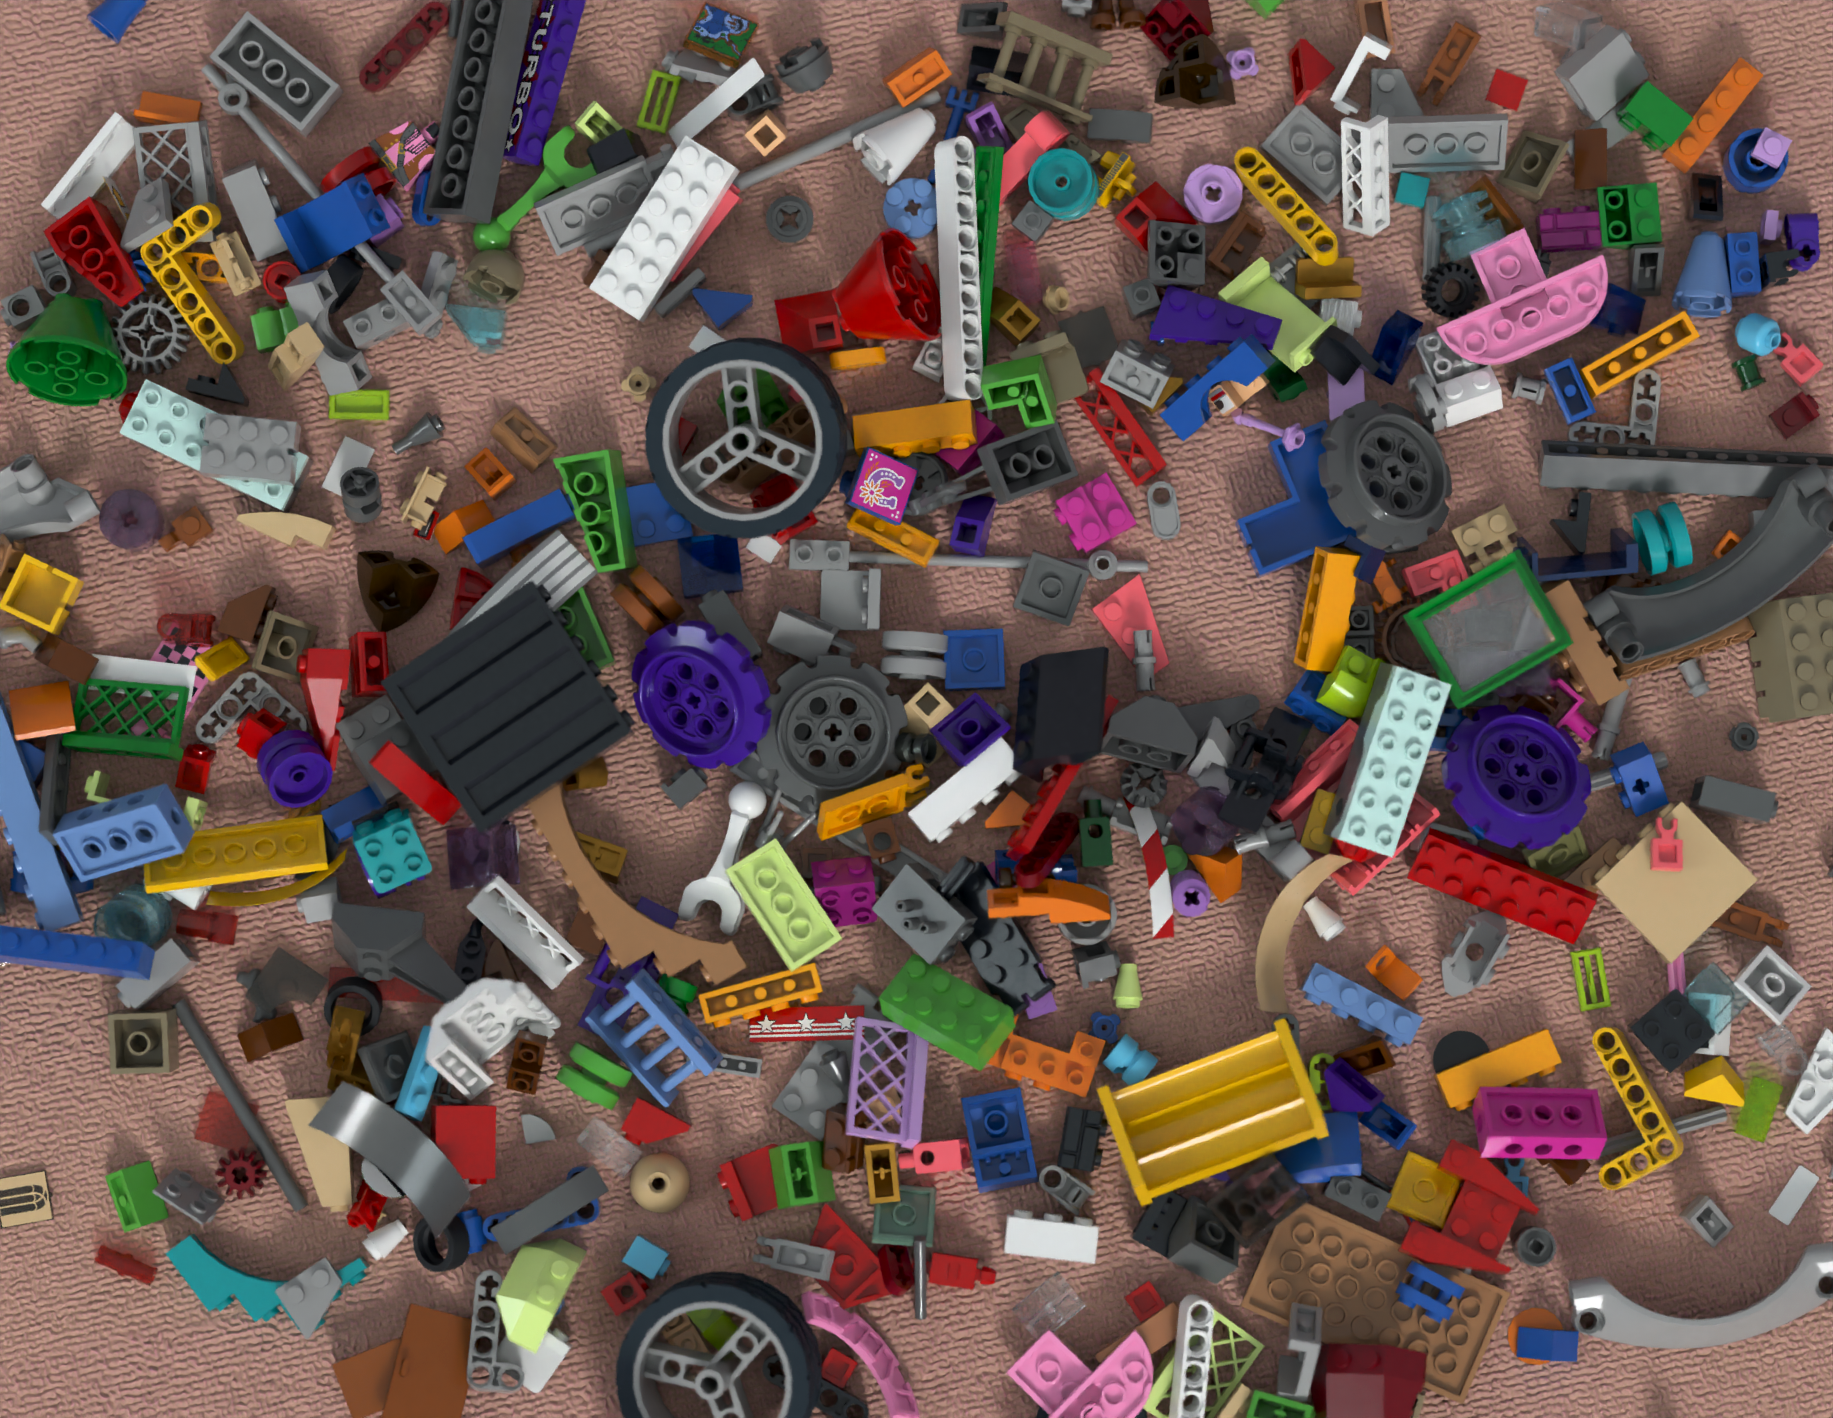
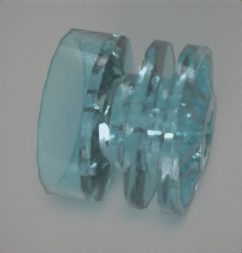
M1486 189L1462 194L1444 203L1436 212L1429 216L1432 223L1443 219L1447 222L1436 229L1437 234L1452 232L1453 236L1442 244L1450 262L1474 254L1507 236L1499 217L1488 220L1484 218V215L1494 207L1493 203L1480 207L1478 205L1480 201L1489 196Z
M143 884L127 886L99 908L94 917L93 931L95 937L143 942L151 948L167 934L171 927L172 912L169 902L161 892L147 894Z

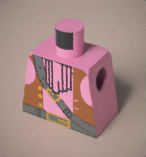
M408 121L369 143L373 151L394 175L406 193L417 183L419 175L424 171H428L433 165L435 150L431 145L437 142L440 129L434 121L421 131L412 121Z

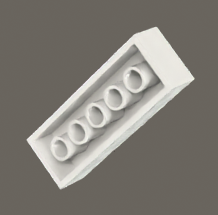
M685 135L589 289L644 323L740 171Z

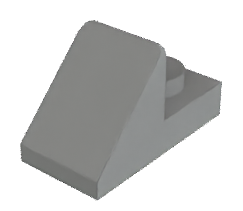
M1214 716L1203 733V739L1197 743L1195 755L1189 762L1187 774L1197 778L1203 768L1208 769L1212 762L1223 767H1227L1228 764L1233 762L1236 750L1235 744L1220 719Z

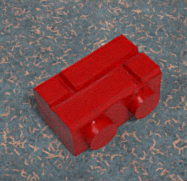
M357 632L354 636L348 638L349 650H351L352 697H382L387 691L381 684V681L389 675L386 632Z

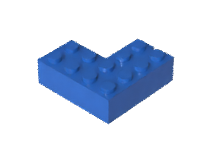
M1326 420L1302 429L1305 433V441L1300 448L1288 452L1282 443V437L1271 441L1267 446L1289 499L1240 518L1235 522L1244 548L1251 546L1252 550L1247 555L1257 579L1314 556L1315 546L1335 548L1344 544L1348 535L1357 538L1356 530L1350 526L1344 527L1336 517L1328 503L1329 497L1326 488L1321 485L1318 457L1326 452V448L1321 443L1323 434L1328 427Z

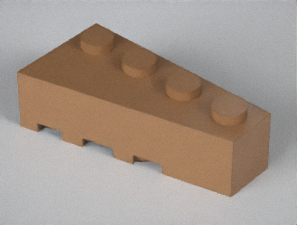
M1551 580L1540 585L1573 641V644L1555 654L1557 663L1563 670H1567L1571 678L1568 680L1569 687L1578 695L1598 706L1629 689L1630 687L1626 680H1621L1615 675L1612 668L1616 667L1617 664L1613 657L1608 655L1603 647H1599L1598 643L1602 638L1597 629H1595L1590 621L1585 622L1584 618L1588 616V613L1569 580ZM1531 598L1532 602L1529 603L1530 609L1537 619L1541 618L1545 626L1542 629L1543 635L1548 643H1551L1556 639Z

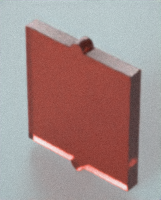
M209 1091L203 1112L199 1113L200 1121L194 1139L239 1152L241 1147H245L247 1150L250 1136L225 1095ZM248 1103L254 1115L257 1116L259 1105Z

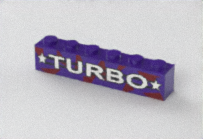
M539 0L520 67L503 154L504 159L520 165L539 166L586 0Z

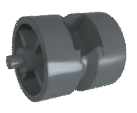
M355 467L345 472L340 480V488L346 516L358 523L373 521L381 514L383 508L377 474L366 467Z

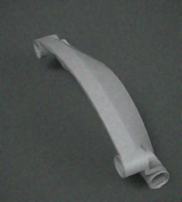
M1833 1241L1807 1245L1792 1272L1770 1294L1742 1310L1714 1318H1677L1650 1311L1623 1296L1601 1276L1569 1280V1295L1573 1307L1571 1323L1577 1331L1585 1335L1617 1343L1650 1348H1704L1751 1338L1785 1325L1833 1298ZM1827 1276L1830 1278L1832 1286L1828 1292L1822 1293L1818 1287L1819 1281ZM1585 1312H1590L1594 1318V1322L1589 1328H1582L1579 1323L1580 1316Z

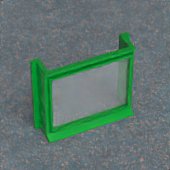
M1519 549L1403 616L1439 679L1451 685L1449 696L1457 710L1573 644L1571 637Z

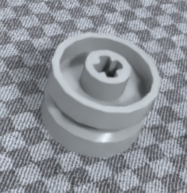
M915 631L883 632L882 648L889 652L900 653V655H889L881 659L880 672L883 675L906 680L946 678L947 663L941 659L928 657V655H942L948 651L947 635Z

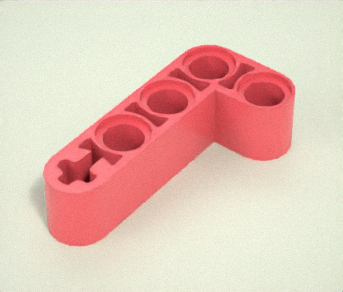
M1042 111L1037 114L1024 128L1026 133L1003 155L999 207L1028 179L1031 166L1038 157L1049 150L1057 149L1070 135V132L1050 111Z

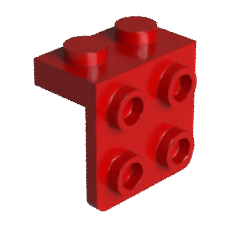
M777 1144L767 1145L720 1165L721 1171L717 1173L723 1190L729 1188L733 1199L728 1201L734 1218L740 1216L743 1222L778 1207L769 1156V1149L778 1147Z

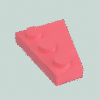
M1139 574L1095 606L1092 612L1131 664L1132 658H1135L1133 631L1152 630L1153 657H1156V663L1154 664L1155 675L1169 664V660Z

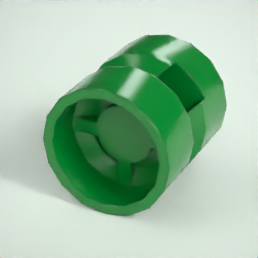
M665 973L662 974L658 985L687 1016L689 1010L686 1005L693 1003L699 987L673 976L668 977Z

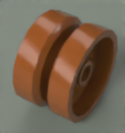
M640 564L628 574L631 583L639 590L636 594L623 583H619L609 593L649 636L665 627L664 623L655 615L658 611L666 619L673 622L685 612L675 601L674 595L656 576L652 577Z

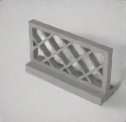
M207 120L133 127L140 189L154 181L147 175L146 170L148 164L153 160L164 169L160 177L164 179L169 173L181 183L172 195L170 194L171 204L173 203L184 213L190 208L205 202L213 203L218 207ZM185 129L186 143L181 149L168 140L174 130ZM166 130H168L165 135H162V134L159 132V131H166ZM152 132L161 140L152 152L143 145L142 133ZM164 143L177 153L169 165L156 156ZM180 157L188 162L190 166V172L185 179L172 170ZM184 187L192 192L194 202L188 209L176 199ZM200 210L199 219L206 225L209 222L208 213ZM220 223L196 242L216 241V236L221 234ZM178 226L176 233L181 237L177 238L184 242L186 233Z

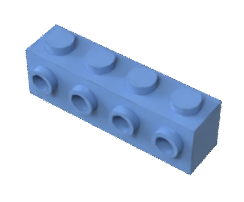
M1318 963L1312 964L1299 989L1306 993L1304 996L1306 1000L1320 1006L1321 1002L1332 1006L1330 1012L1346 1020L1348 1016L1359 1020L1357 1026L1370 1033L1378 1030L1386 1034L1384 1039L1398 1047H1401L1402 1043L1405 1045L1411 1044L1423 1020L1421 1016Z

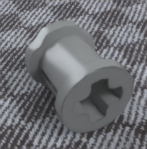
M1517 372L1511 398H1527L1535 400L1536 404L1541 405L1547 379L1536 380L1523 377L1522 373Z

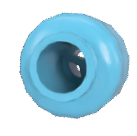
M1751 313L1740 319L1735 329V336L1739 347L1759 356L1768 355L1779 346L1781 341L1778 323L1758 313Z

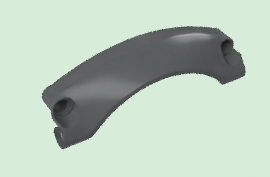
M1813 462L1785 479L1780 484L1769 507L1753 529L1723 557L1697 573L1654 587L1630 588L1611 586L1583 603L1582 605L1588 613L1587 617L1620 661L1625 664H1631L1680 649L1707 638L1759 609L1807 571L1833 545V495L1826 488L1828 481L1824 473Z

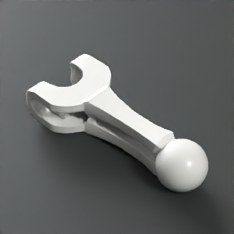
M751 781L740 782L730 791L728 803L732 812L722 849L707 877L695 880L686 886L678 911L681 920L691 921L697 916L703 903L709 900L715 901L722 910L721 931L729 936H733L737 932L746 905L726 875L725 870L738 863L740 852L753 818L758 817L764 811L767 803L763 788Z

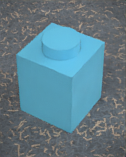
M638 1234L622 1262L654 1280L656 1275L663 1277L671 1261L667 1257L670 1252Z

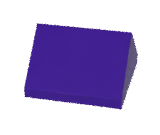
M975 692L935 725L930 732L957 766L966 767L1009 731L1011 727Z

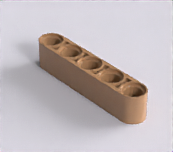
M838 393L844 413L846 414L848 410L847 400ZM804 399L767 427L806 446L816 439L812 415ZM766 439L765 443L757 450L773 456L777 445ZM787 448L781 452V457L785 462L795 456L793 451ZM732 455L729 459H727V461H730L736 456ZM746 457L721 475L719 479L736 494L742 495L754 489L774 473L776 469Z
M1746 616L1733 625L1700 641L1631 664L1622 663L1611 648L1608 649L1607 653L1613 657L1617 664L1614 667L1617 677L1621 680H1627L1740 643L1753 636L1755 631L1749 617Z

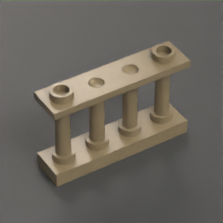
M999 12L995 24L1004 27L1006 35L993 73L978 74L977 80L985 83V88L992 92L1002 93L1004 91L1063 116L1062 121L1068 124L1078 126L1079 123L1090 122L1093 116L1081 111L1093 71L1097 70L1098 67L1109 66L1113 54L1016 12ZM1023 35L1030 38L1029 43L1032 45L1019 84L1004 79L1017 37ZM1048 46L1056 49L1055 54L1057 57L1045 94L1042 95L1031 90L1030 86L1042 50ZM1074 57L1081 60L1080 64L1083 67L1069 106L1055 99L1068 59Z

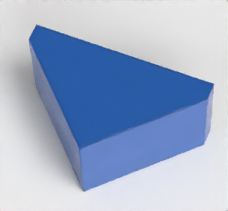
M693 288V298L719 331L753 306L752 295Z
M1383 1101L1370 1112H1364L1358 1120L1396 1150L1401 1149L1417 1127L1416 1124Z
M1518 1326L1516 1357L1546 1361L1577 1362L1579 1331Z

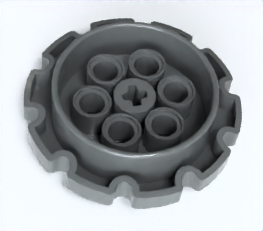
M1375 400L1358 403L1344 410L1343 415L1330 422L1321 440V443L1326 448V452L1319 455L1318 467L1321 485L1326 488L1329 497L1328 503L1344 527L1350 526L1356 530L1358 539L1378 549H1384L1392 545L1395 551H1402L1427 541L1428 536L1437 532L1445 522L1449 507L1444 499L1452 494L1449 466L1445 464L1442 448L1430 429L1425 424L1420 425L1416 422L1414 414L1407 409L1391 402L1379 406Z
M843 655L816 656L815 665L809 668L804 662L799 661L776 677L775 682L779 686L778 691L770 693V697L764 701L765 705L771 709L770 726L766 736L756 743L757 754L763 768L766 770L775 768L777 771L773 782L783 792L797 801H802L805 796L811 795L812 804L819 808L822 802L885 780L884 774L887 770L897 771L902 762L896 756V741L899 736V730L908 725L907 714L901 697L896 693L888 695L886 692L890 681L880 671L865 662H861L857 668H852L850 664L851 659ZM821 697L824 701L823 710L819 713H812L810 710L811 700ZM845 698H851L854 702V708L848 714H843L840 710V703ZM800 723H806L809 728L808 735L803 739H797L794 735V729ZM830 724H833V727L838 729V733L833 734L832 739L824 734L825 729H830ZM866 724L868 735L862 740H857L854 736L856 726ZM813 750H821L823 753L822 762L818 765H811L809 754ZM844 750H850L853 754L852 762L846 766L841 765L838 760L840 753Z

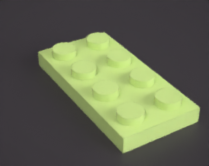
M776 838L725 870L726 875L790 972L798 969L842 940L841 935Z

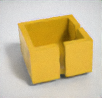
M24 553L0 602V609L59 636L70 614V611L65 608L67 604L74 605L85 582Z

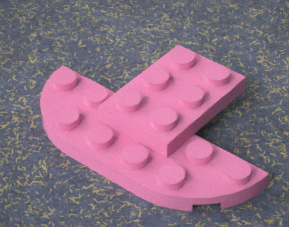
M1525 228L1469 252L1491 304L1436 329L1445 344L1457 355L1468 361L1484 365H1497L1519 359L1579 332L1596 317L1605 301L1608 290V270L1604 256H1598L1547 279Z
M1048 1329L1006 1372L1050 1415L1048 1418H1135L1146 1404L1153 1382V1365L1150 1352L1145 1341L1135 1329L1094 1371L1054 1332Z

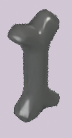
M254 968L249 973L238 972L236 981L247 988L256 1007L253 1022L260 1023L265 1018L270 1020L276 1018L277 1010L266 1003L258 985V976L261 970Z

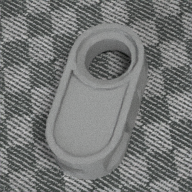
M1158 481L1150 486L1147 492V503L1154 535L1158 539L1168 541L1178 535L1181 522L1174 488L1170 483ZM1157 488H1165L1170 494L1169 501L1165 504L1156 503L1153 499V491Z

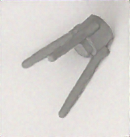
M777 787L764 822L758 831L759 836L754 844L759 849L776 838L785 851L788 844L819 813L814 811L789 835L783 838L784 831L778 825L784 812L779 811L772 824H770L782 794V790Z

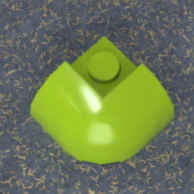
M1349 645L1345 646L1333 672L1326 676L1315 701L1348 718L1362 717L1380 663L1386 662L1380 658L1372 659Z

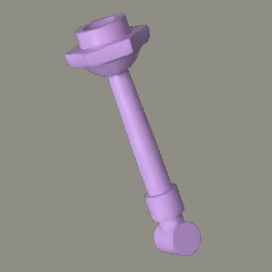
M1241 408L1231 412V416L1238 425L1243 424L1282 437V443L1288 452L1300 448L1305 441V433L1300 423H1295L1284 430L1257 419L1251 414H1244Z

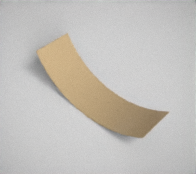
M1328 854L1314 861L1287 884L1273 903L1264 922L1256 953L1255 982L1261 1011L1289 1014L1284 991V960L1293 924L1301 908L1319 884L1333 872L1354 860Z

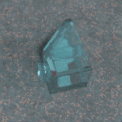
M446 304L445 310L473 347H478V352L495 354L496 350L504 349L508 316L505 310Z

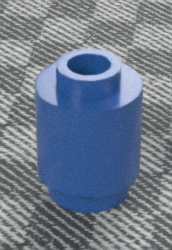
M477 1209L457 1213L455 1216L459 1217L464 1223L469 1234L470 1248L468 1254L483 1251L482 1245L487 1244V1239L483 1232L482 1216H478Z

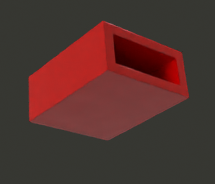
M431 1105V1141L453 1164L462 1179H468V1184H487V1179H495L496 1106Z

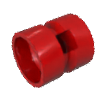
M274 262L264 272L263 285L267 293L275 301L285 305L288 300L284 287L297 276L303 274L290 262Z

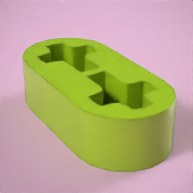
M1315 1054L1309 1060L1308 1078L1315 1094H1319L1321 1091L1320 1083H1325V1092L1328 1093L1326 1080H1320V1071L1314 1069V1064H1318L1320 1058H1324L1325 1063L1331 1065L1335 1060L1329 1054ZM1317 1100L1321 1110L1331 1108L1330 1100H1326L1323 1106Z

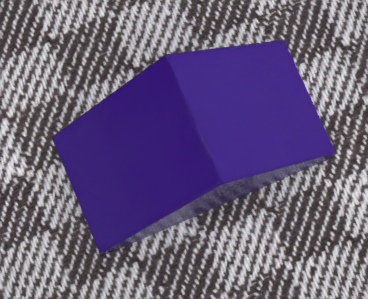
M1341 1057L1324 1071L1332 1112H1370L1386 1097Z

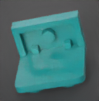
M400 808L393 809L387 812L383 819L374 823L372 820L363 822L352 832L353 843L378 893L389 891L428 874L432 870L431 862L414 828L413 818L408 808L404 810Z

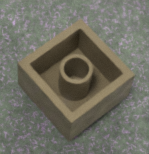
M176 1008L116 1010L108 1014L111 1074L170 1073L179 1068Z

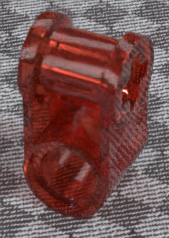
M166 613L159 618L157 631L161 640L167 644L210 648L214 646L211 635L212 623L216 621V616L201 613ZM169 622L177 623L179 625L178 632L174 635H166L163 633L165 624ZM202 625V635L200 636V629Z

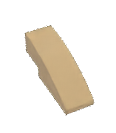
M308 322L289 332L285 342L273 350L268 368L284 391L290 388L310 368L324 348L323 343Z
M282 512L240 514L236 519L239 523L292 548L295 547L298 539L301 538L326 550L336 530L332 525L314 518Z

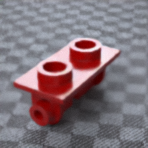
M364 1178L356 1196L358 1202L353 1203L351 1210L347 1214L348 1225L357 1228L359 1225L365 1224L370 1232H373L388 1197L371 1189Z

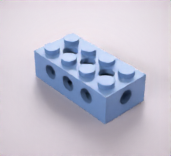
M166 783L66 813L62 816L52 835L79 880L84 882L183 853L194 834V830Z

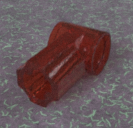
M180 908L176 922V933L191 937L207 938V941L234 945L239 916L214 911L207 913Z

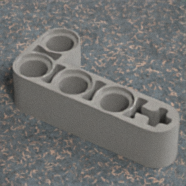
M487 1270L480 1273L475 1284L467 1382L472 1389L477 1391L511 1394L521 1389L525 1376L522 1368L518 1365L496 1362L500 1311L497 1303L489 1300L479 1302L478 1298L485 1300L486 1288L480 1284L486 1283L487 1278H492L493 1284L498 1285V1287L492 1288L491 1300L496 1299V1294L503 1280L496 1271ZM482 1308H490L493 1310L495 1318L490 1323H483L478 1318V1312ZM478 1339H488L492 1344V1349L485 1354L476 1351L474 1344ZM477 1368L485 1369L489 1374V1379L484 1384H477L472 1379V1372ZM507 1371H514L519 1376V1383L513 1387L506 1386L502 1381V1375Z

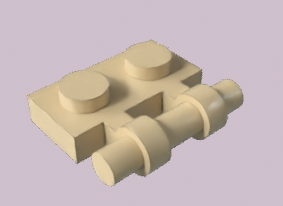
M1504 504L1450 531L1463 558L1473 553L1475 554L1478 561L1469 565L1472 575L1512 553L1513 548L1517 547V541L1511 543L1508 538L1509 535L1518 530ZM1498 541L1502 549L1487 555L1484 548Z

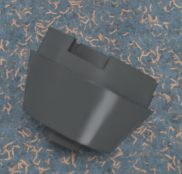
M819 37L811 39L812 46L808 47L806 45L801 48L799 46L793 48L780 58L781 63L774 65L779 73L778 78L797 94L808 90L810 92L818 90L826 84L825 80L834 72L829 47L824 46Z

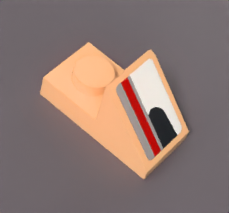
M1263 373L1247 387L1235 381H1221L1210 390L1209 399L1221 415L1225 417L1265 387L1270 381Z

